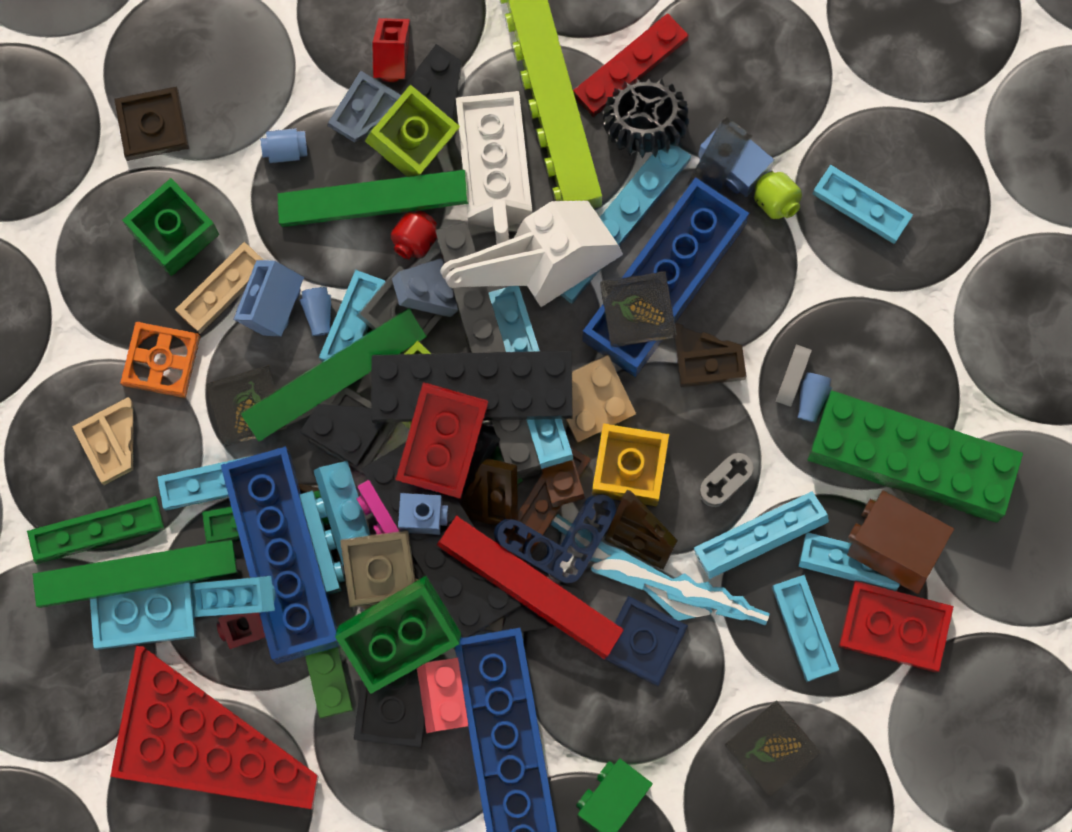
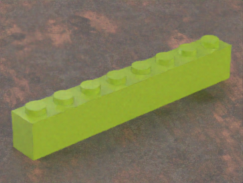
M500 0L501 4L506 3L509 13L504 14L508 32H514L517 42H512L516 61L522 60L525 69L520 71L524 90L530 89L533 98L528 100L532 119L538 118L540 128L536 129L540 148L546 147L549 158L544 159L548 177L554 176L557 187L552 188L554 201H588L593 209L602 207L601 189L548 0Z

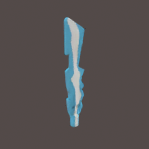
M557 514L551 525L566 536L572 523ZM581 529L575 535V542L580 548L587 547L591 542V534L587 529ZM601 541L590 562L598 563L623 550L609 546ZM644 584L643 590L678 621L707 616L712 612V609L709 607H694L668 599L666 591Z
M620 551L591 567V571L640 590H643L644 584L666 591L668 599L694 607L717 610L716 615L741 621L747 619L762 625H766L770 615L768 612L750 606L743 596H732L724 587H712L710 582L696 583L686 573L672 579L624 551Z

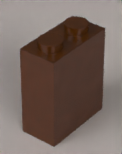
M882 490L878 499L875 501L870 498L861 516L866 518L863 525L856 523L849 534L847 541L851 542L852 545L847 556L919 594L954 528Z

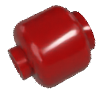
M418 210L415 213H405L391 232V239L395 244L394 251L407 260L411 257L416 259L424 258L437 240L435 231L437 230L436 221L423 211Z

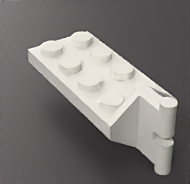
M519 91L456 98L458 125L460 126L462 166L468 176L469 204H466L468 223L495 229L497 244L509 240L508 227L522 222L523 219L532 214Z

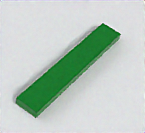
M466 170L277 193L278 217L281 227L469 204Z
M407 308L241 412V416L259 442L371 372L372 355H398L427 336L410 309Z
M227 540L33 573L32 575L36 607L43 608L237 575L238 569L234 541Z

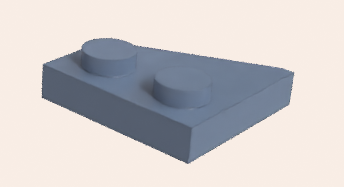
M360 71L330 118L327 126L351 141L356 142L372 131L401 95L363 71Z
M442 259L399 271L392 278L400 306L451 317L458 311L453 290L448 286L440 273L444 265Z

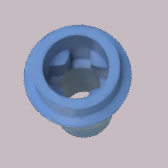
M327 287L302 291V299L299 301L311 328L312 336L329 334L331 329V295L328 294Z
M806 372L804 380L801 379L799 413L797 418L813 423L817 422L818 416L832 390L830 378Z

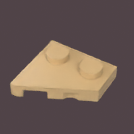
M129 397L72 426L103 485L133 470V402Z

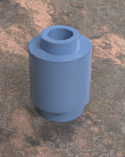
M296 128L266 131L267 138H260L262 158L269 157L270 163L300 160V157L307 156L305 131H297Z

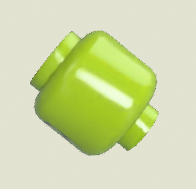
M768 172L755 184L754 199L771 219H781L783 217L788 219L794 216L800 209L799 202L802 198V191L786 173Z

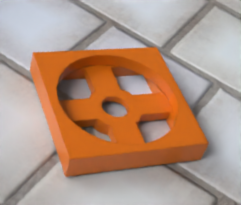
M135 322L120 384L125 387L186 398L201 336L198 333ZM159 334L155 347L150 350L138 348L145 339ZM173 336L180 339L187 347L186 357L173 355L170 351ZM159 353L166 355V362L162 365H157L154 362L155 356ZM134 361L149 365L151 369L148 381H141L137 377L133 365ZM169 368L183 370L181 378L174 384L169 386L161 384L164 371Z

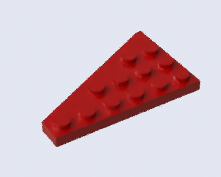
M136 646L110 777L313 810L319 778L316 773L146 648Z

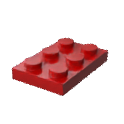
M423 382L396 480L461 498L488 401Z
M854 581L838 647L937 673L940 670L954 606Z

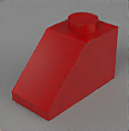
M378 19L372 42L373 78H381L386 82L405 79L408 66L410 19Z

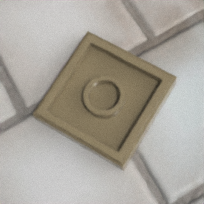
M409 530L340 540L350 607L377 604L416 582Z

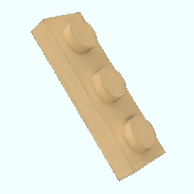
M243 242L175 309L176 312L201 334L245 290L256 260L264 259Z

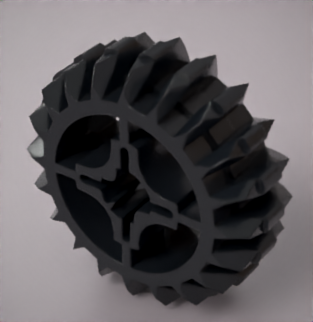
M650 76L646 82H640L636 77L633 85L624 81L622 90L614 88L613 97H607L606 107L603 110L604 130L608 134L610 143H616L619 151L627 148L629 156L639 152L642 159L646 153L651 152L656 158L658 150L668 153L670 145L678 147L680 138L685 137L686 128L689 124L687 101H684L682 92H676L673 84L665 87L663 79L653 83Z

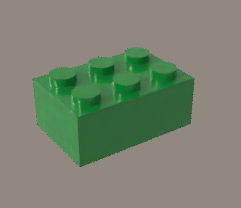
M425 576L340 624L335 638L369 693L372 694L459 645L461 631L428 577Z

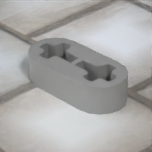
M796 344L775 402L789 407L792 406L810 357L811 349Z
M734 453L726 458L702 482L699 491L702 502L710 507H719L729 500L752 476L754 467L750 457L742 453ZM734 462L737 465L741 462L744 463L745 468L743 471L746 475L742 476L738 473L730 480L727 476L733 468L731 463ZM721 481L725 483L720 491L721 498L717 496L710 498L707 496L709 492L707 486L709 484L715 487Z

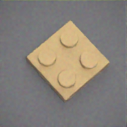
M605 355L572 371L573 419L565 420L577 443L601 432L603 424L615 425L636 415L609 355Z

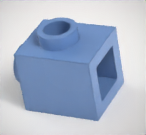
M400 493L399 531L409 530V533L440 535L441 525L447 526L448 505H442L441 495Z

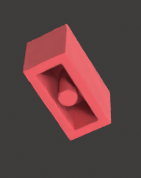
M458 658L427 662L418 667L417 673L426 733L467 727L468 720Z

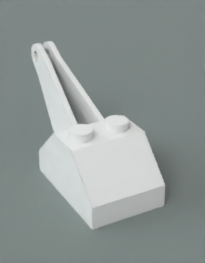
M551 201L523 219L513 239L468 256L450 260L442 266L440 273L451 288L527 286L540 307L613 262L622 256L623 253L588 201Z

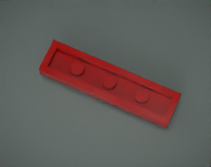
M667 13L573 90L575 98L594 118L606 107L607 97H613L614 88L622 90L624 81L633 85L636 77L640 80L688 40L689 35Z

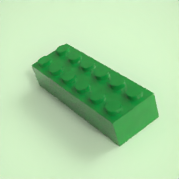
M831 390L826 400L807 461L998 523L1005 516L1023 453Z

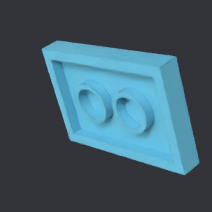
M192 582L90 599L94 649L101 650L196 638L191 591Z

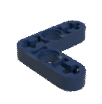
M593 494L588 497L561 545L513 519H505L499 522L494 531V538L500 546L556 580L573 583L582 576L616 513V505L606 495ZM604 502L603 508L606 510V514L598 515L593 522L594 524H599V528L596 529L592 525L583 523L585 518L587 520L594 518L596 510L592 508L593 504ZM515 526L514 533L521 538L527 539L524 545L514 540H509L506 543L507 536L503 534L504 529H512ZM581 529H587L591 534V542L585 548H580L575 542V535ZM541 541L547 547V554L544 559L536 561L532 558L530 550L534 543ZM570 547L573 551L582 553L583 556L581 559L574 556L570 564L574 568L573 573H565L563 576V569L560 567V563L562 561H570L573 555L567 552Z

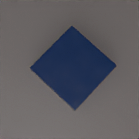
M628 596L615 621V624L624 630L604 660L658 687L688 625Z

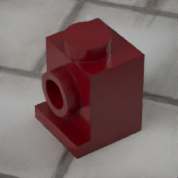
M259 613L220 615L218 617L217 630L223 642L227 641L229 649L266 638ZM244 617L247 619L249 624L248 628H244L240 625V618Z

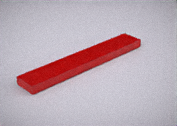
M458 516L454 518L437 543V546L603 659L609 655L624 630Z

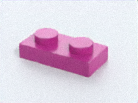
M367 480L357 486L361 496L356 498L366 516L372 513L378 523L373 526L376 534L399 531L371 482Z

